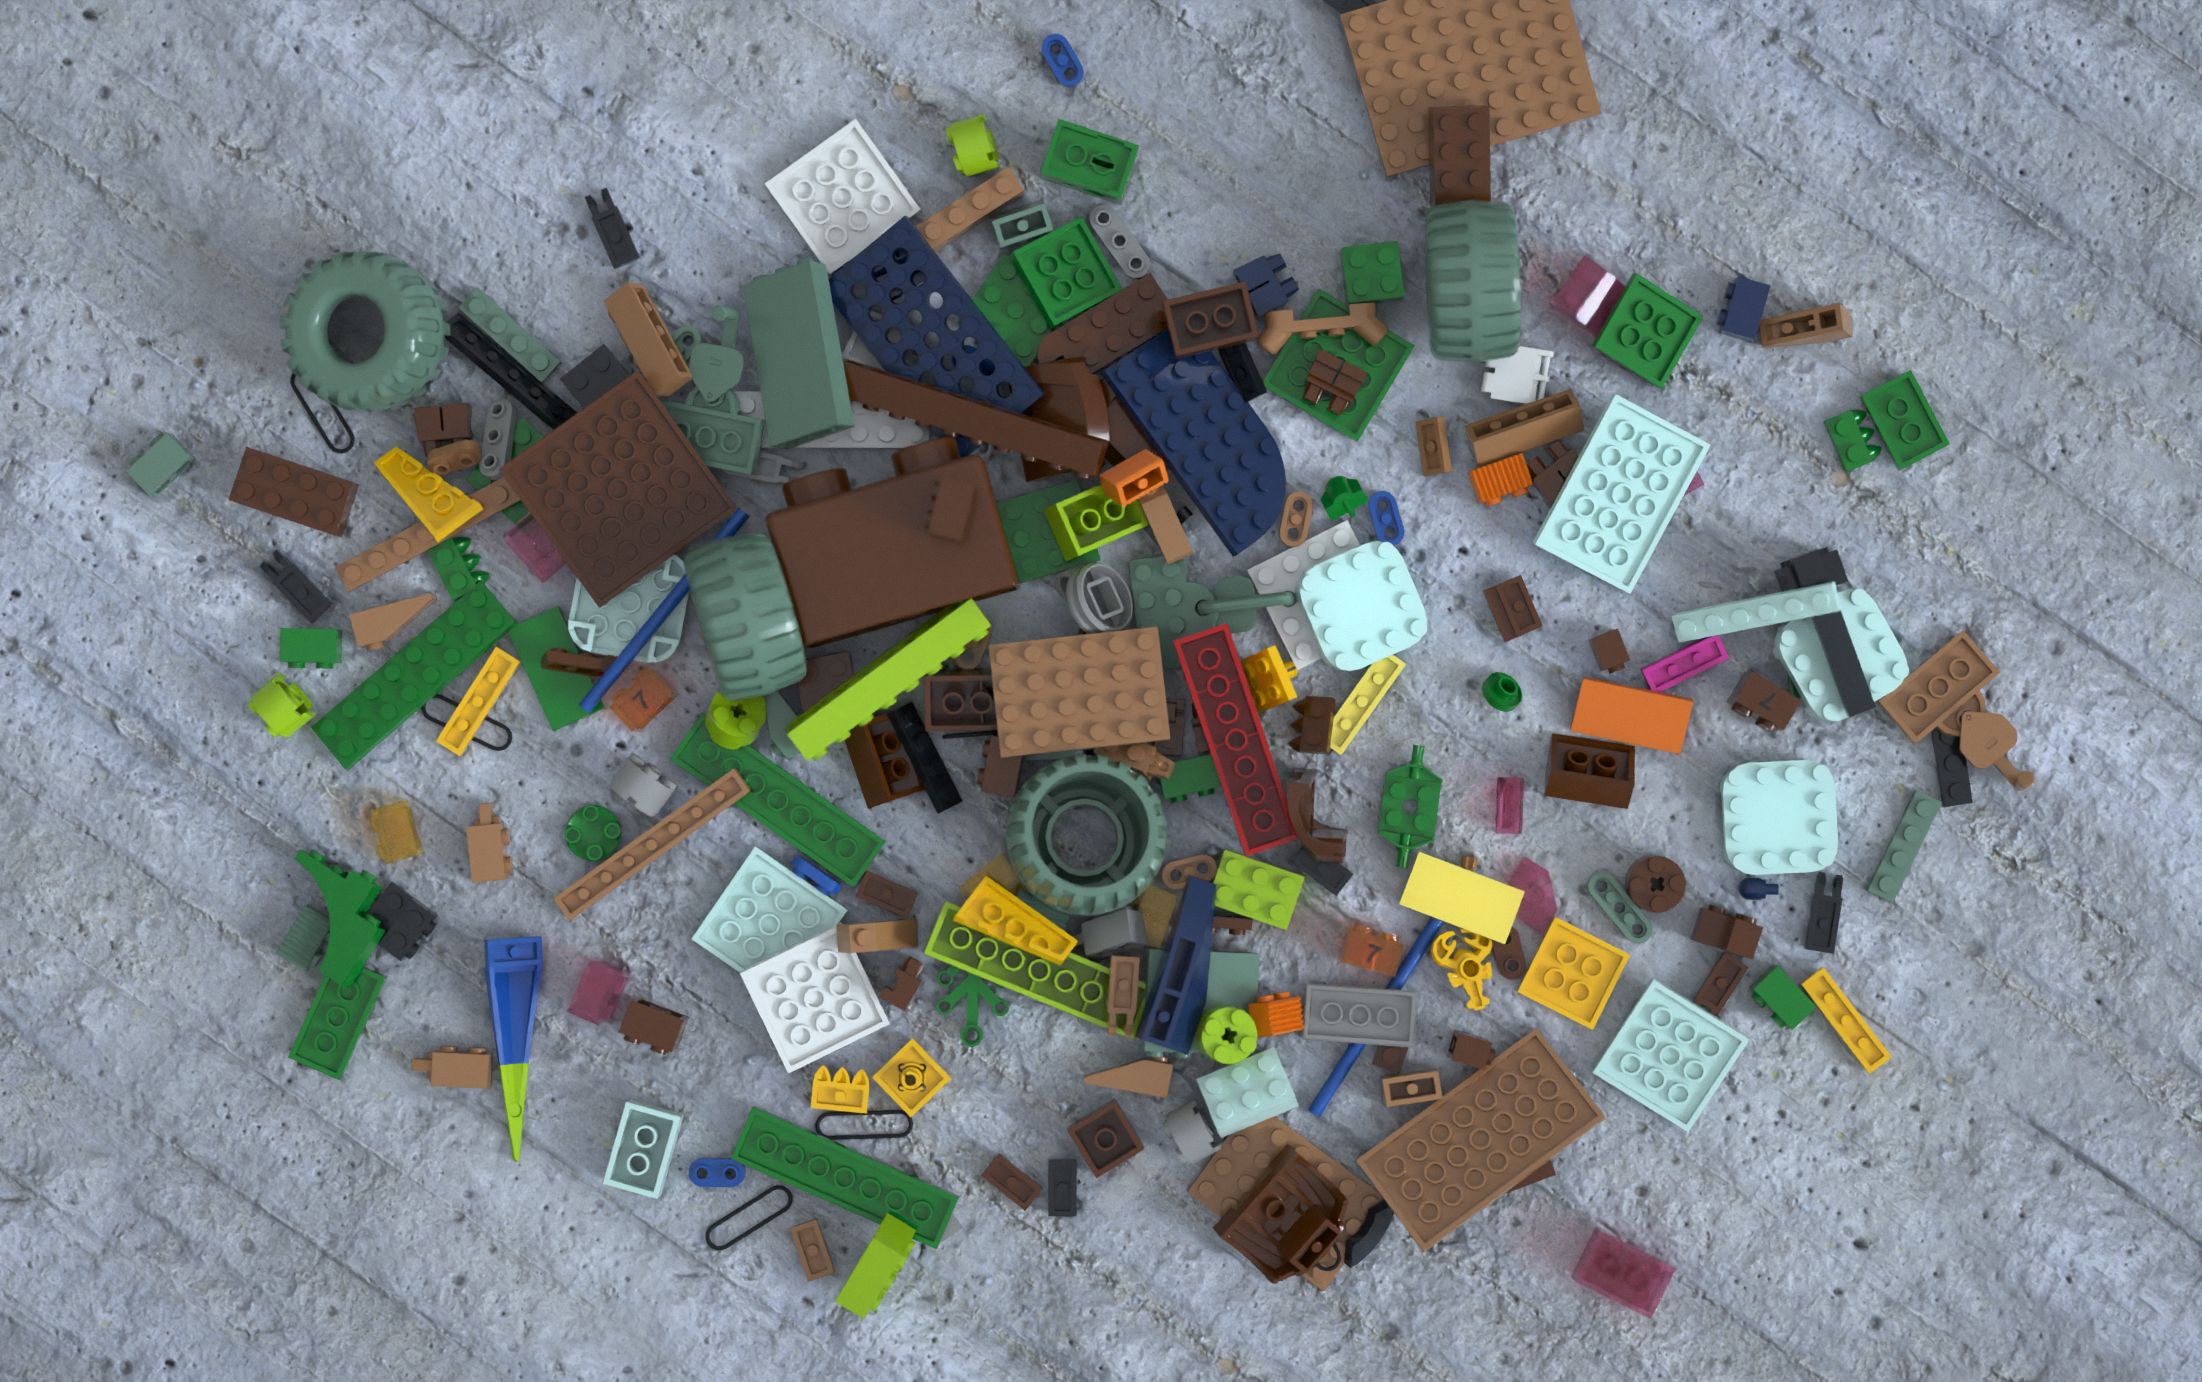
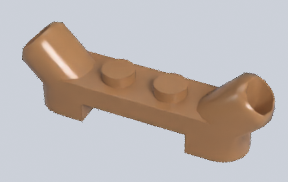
M1376 303L1349 304L1347 307L1348 316L1295 321L1293 309L1264 313L1266 327L1259 334L1257 343L1267 353L1276 354L1291 335L1300 334V339L1316 338L1317 333L1328 332V336L1345 335V330H1354L1371 345H1377L1388 332V326L1377 317Z

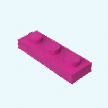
M1719 635L1702 638L1640 668L1649 690L1661 692L1729 659V656Z

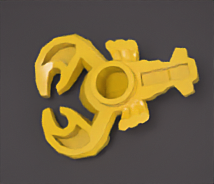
M1461 928L1459 933L1472 935V939L1467 937L1461 939L1476 951L1473 953L1467 949L1460 948L1456 951L1453 958H1449L1455 949L1456 940H1451L1449 945L1445 943L1455 933L1454 931H1448L1438 935L1432 942L1430 949L1432 960L1438 966L1453 970L1454 973H1447V976L1454 988L1462 985L1466 995L1469 996L1470 1000L1465 1004L1467 1009H1472L1473 1011L1484 1009L1485 1005L1489 1004V998L1482 996V979H1490L1492 977V967L1490 962L1482 966L1481 962L1491 952L1493 947L1492 939Z

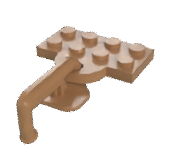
M1964 630L1907 676L1894 691L1885 695L1877 702L1913 745L1936 728L1945 735L1960 737V752L1972 766L1978 769H1985L1994 765L2015 790L2022 791L2030 787L2035 781L2033 773L2030 771L2019 773L2004 756L2015 746L2018 738L2017 732L2003 715L1986 713L1985 699L1980 692V689L2001 672Z

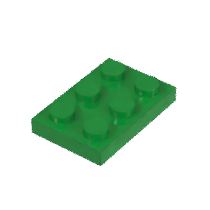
M1911 370L1860 396L1898 471L1950 445Z

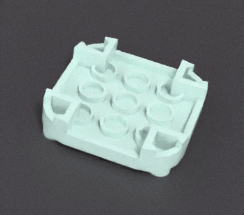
M1374 541L1362 544L1311 566L1303 572L1298 581L1297 592H1295L1297 603L1300 602L1321 652L1319 655L1325 664L1327 663L1336 670L1346 672L1366 667L1411 647L1427 632V618L1423 604L1403 557L1390 542Z
M676 555L671 556L600 608L577 578L568 620V631L573 641L581 649L591 653L618 657L685 575L684 562ZM689 592L633 660L659 663L668 660L676 652L681 640Z
M1847 589L1838 592L1842 608L1841 612L1875 702L1901 685L1904 678L1909 674V668L1901 646L1875 601L1863 589ZM1807 617L1784 622L1777 628L1775 647L1772 650L1775 659H1780L1806 705L1803 709L1810 717L1813 716L1821 721L1830 723L1848 718L1812 618Z
M1811 760L1749 762L1735 765L1726 773L1720 783L1719 790L1722 801L1724 848L1722 849L1724 857L1733 868L1745 874L1766 875L1814 872L1822 870L1833 863L1838 848L1836 792L1833 776L1827 766Z

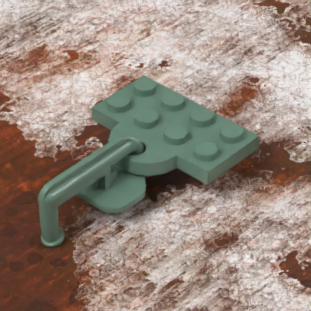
M716 305L712 308V317L716 321L725 320L721 345L700 343L693 348L689 370L696 386L688 394L685 404L660 400V402L706 466L755 475L765 419L740 415L739 400L736 393L731 389L740 382L744 364L742 354L735 349L741 312L734 307Z
M1163 556L1129 560L1136 628L1158 627L1163 669L1181 668L1173 645L1174 640L1213 628L1214 625L1219 626L1225 623L1228 624L1231 634L1247 632L1257 622L1256 608L1278 605L1292 607L1297 602L1296 595L1292 591L1255 595L1252 582L1243 576L1222 578L1212 590L1201 583L1189 582L1186 557L1167 565Z

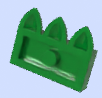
M1849 410L1823 421L1845 473L1872 462L1879 456L1882 447L1878 445L1865 444L1872 437L1874 429L1858 427L1867 415V412L1863 410Z
M468 537L451 538L427 551L453 601L468 593L478 582L482 581L485 583L489 577V572L486 571L471 572L478 564L480 555H462L471 544L472 540Z

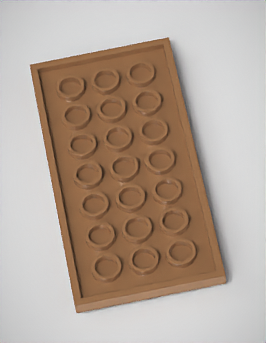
M1535 1028L1494 1058L1491 1065L1486 1064L1484 1070L1479 1069L1442 1097L1443 1099L1434 1102L1358 1158L1356 1163L1421 1250L1426 1252L1597 1126L1606 1117L1544 1036Z

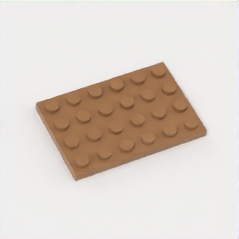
M1158 627L989 645L1001 758L1170 740Z
M1275 1116L1226 1136L1222 1142V1149L1213 1154L1187 1190V1193L1220 1217H1223L1231 1207L1236 1211L1273 1170L1269 1164L1287 1144L1324 1175L1347 1198L1348 1205L1343 1218L1344 1228L1335 1242L1341 1254L1339 1266L1332 1271H1323L1314 1265L1308 1272L1302 1275L1322 1291H1325L1344 1264L1346 1241L1359 1231L1367 1217L1369 1208L1384 1200L1376 1189ZM1333 1246L1319 1261L1321 1266L1328 1268L1337 1261V1254Z

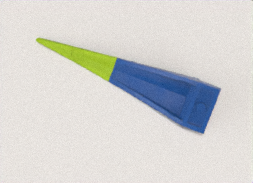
M542 936L484 940V973L511 1149L515 1162H518L520 1159L528 1065L543 968Z

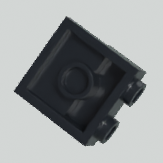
M394 882L389 884L368 912L381 921L379 926L386 930L378 945L399 961L405 960L406 957L410 960L420 948L417 943L423 935L428 937L437 925L434 920L438 915Z

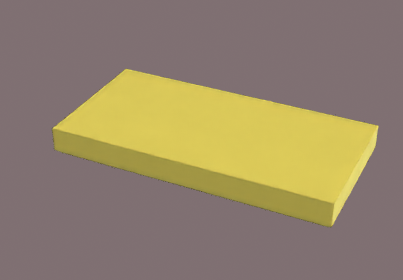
M1418 852L1399 904L1505 944L1525 891Z

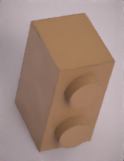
M1436 1068L1380 1076L1383 1100L1386 1107L1443 1099L1439 1072Z

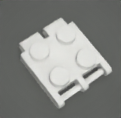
M1519 346L1516 354L1509 358L1485 361V367L1494 369V373L1484 372L1481 392L1489 393V399L1525 405L1537 401L1535 397L1539 381L1541 383L1538 400L1544 398L1546 383H1549L1550 377L1547 376L1550 358H1553L1554 352ZM1545 357L1542 375H1539L1541 359Z

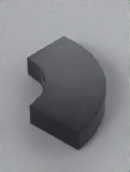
M1385 1200L1369 1208L1367 1217L1359 1231L1346 1241L1344 1263L1350 1268L1361 1262L1377 1246L1388 1229L1394 1212Z

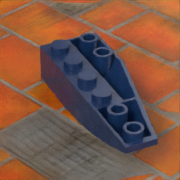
M1189 875L1135 1034L1136 1038L1186 1055L1189 1054L1207 999L1216 884Z

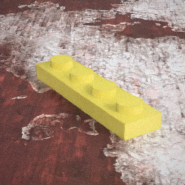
M1391 655L1370 665L1334 716L1330 748L1340 756L1343 754L1406 664Z

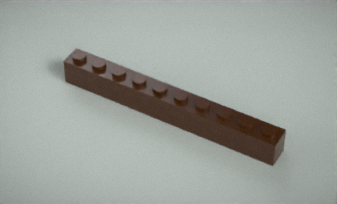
M843 359L850 404L853 401L863 403L862 408L874 412L882 409L889 412L888 416L899 420H905V417L911 418L920 427L931 428L933 425L942 428L941 433L949 436L965 435L968 436V441L974 444L984 445V442L995 445L994 449L1003 453H1010L1011 450L1021 453V458L1028 461L1037 462V459L1048 462V467L1057 470H1064V467L1075 470L1074 475L1090 479L1091 475L1095 476L1101 471L1109 443L1108 440L853 360Z

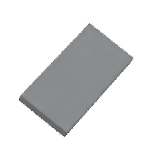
M1306 983L1303 1019L1305 1027L1303 1028L1302 1039L1415 1048L1419 991Z

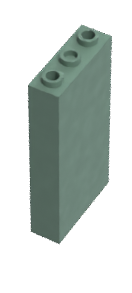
M812 258L802 259L793 267L777 268L774 274L756 276L752 282L742 285L770 447L787 450L854 427L826 264L814 262Z

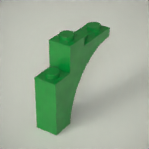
M300 849L294 859L303 865L318 883L329 912V943L325 958L318 971L340 986L350 988L386 932L385 929L379 926L381 923L379 919L366 913L383 887L375 883L377 877L364 869L361 873L351 870L348 874L346 870L336 864L330 867L324 863L326 857L311 849L310 852H306Z

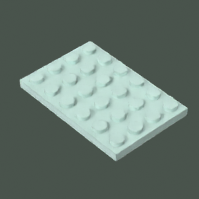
M1612 393L1532 543L1631 594L1711 445Z

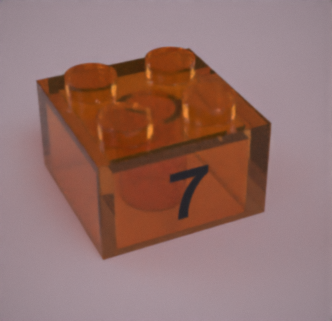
M642 669L632 678L634 684L629 689L622 688L611 698L614 703L609 708L632 732H640L679 695L656 669Z
M1354 923L1353 928L1346 927L1337 959L1340 962L1395 977L1405 945L1399 942V936L1381 931L1380 936L1371 934V928Z

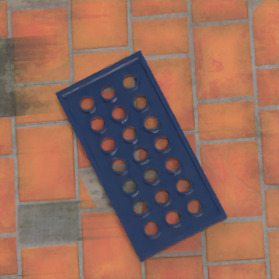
M903 216L829 278L833 304L885 371L922 382V375L925 372H931L935 377V384L933 386L977 400L986 399L990 404L1019 413L1024 412L1045 395L1044 391L908 216ZM900 247L908 252V260L904 264L897 262L895 258V252ZM878 265L885 267L887 270V277L884 281H878L874 276V270ZM916 270H921L925 274L926 280L922 286H917L912 280V275ZM856 283H861L866 288V295L862 299L857 298L853 293V287ZM896 287L904 292V300L900 304L895 303L891 298L892 290ZM934 292L939 293L943 298V304L940 308H934L930 304L929 299ZM874 305L880 306L883 310V317L880 321H875L870 315V310ZM912 310L919 311L922 316V321L918 326H914L909 322L908 316ZM951 314L956 315L960 319V327L956 331L951 330L947 326V318ZM891 327H895L900 331L901 338L897 343H892L888 339L887 333ZM929 332H934L939 337V344L935 348L929 347L926 343V336ZM967 337H973L977 341L978 347L974 353L968 352L964 347V341ZM909 349L914 350L918 355V361L915 365H909L905 361V353ZM947 354L954 356L956 359V367L953 370H948L943 365V358ZM985 359L991 360L995 365V371L992 375H986L981 369L982 362ZM964 376L971 378L974 383L971 392H965L960 387V381ZM1003 381L1008 382L1012 386V394L1009 397H1003L999 393V385ZM933 425L930 428L937 438L949 436L941 433L942 428ZM958 434L957 437H954L961 458L971 455L982 446L969 442L968 436Z

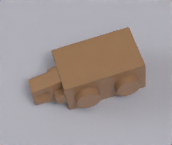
M1147 743L1101 747L1093 751L1095 755H1105L1117 762L1127 763L1131 766L1130 769L1138 775L1142 774L1147 781H1151L1153 776L1169 780L1175 767L1172 760L1161 755L1155 746Z
M492 803L479 804L480 819H474V826L466 827L472 883L510 879L509 873H513V861L511 856H507L506 845H510L509 829L504 828V823H501L500 816L494 817Z
M443 1045L440 1050L427 1052V1058L412 1059L411 1070L426 1071V1078H431V1086L480 1089L491 1087L493 1053H486V1048L469 1047V1051L466 1052L457 1051L458 1046Z

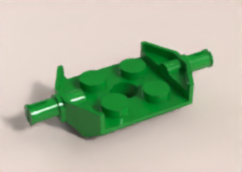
M1413 745L1412 758L1409 764L1386 772L1378 834L1397 847L1398 856L1395 867L1401 868L1402 864V868L1407 869L1411 849L1434 842L1435 840L1434 833L1441 784L1443 783L1440 777L1423 766L1422 760L1425 746L1419 745V752L1418 745ZM1407 798H1412L1417 803V810L1411 815L1405 814L1401 807L1402 802Z

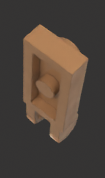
M1111 955L1107 1012H1109L1108 1035H1114L1116 1031V1013L1126 1014L1124 1024L1125 1036L1132 1037L1133 1019L1137 1007L1140 957Z

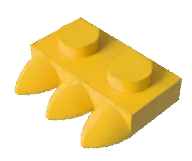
M822 1065L814 1075L811 1108L867 1113L870 1085L866 1072L863 1069L859 1070L854 1076L852 1083H850L849 1075L845 1068L842 1067L836 1072L833 1081H831L828 1069L825 1065Z

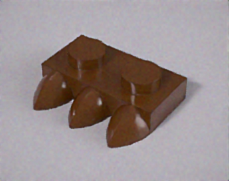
M1306 696V699H1302L1293 705V708L1303 715L1302 718L1290 724L1295 731L1301 733V736L1288 742V745L1293 750L1300 753L1329 755L1336 702L1333 697Z

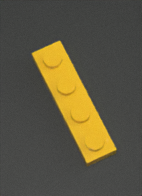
M496 646L436 742L458 756H462L521 661Z
M1820 967L1799 983L1868 1074L1892 1057L1824 967Z

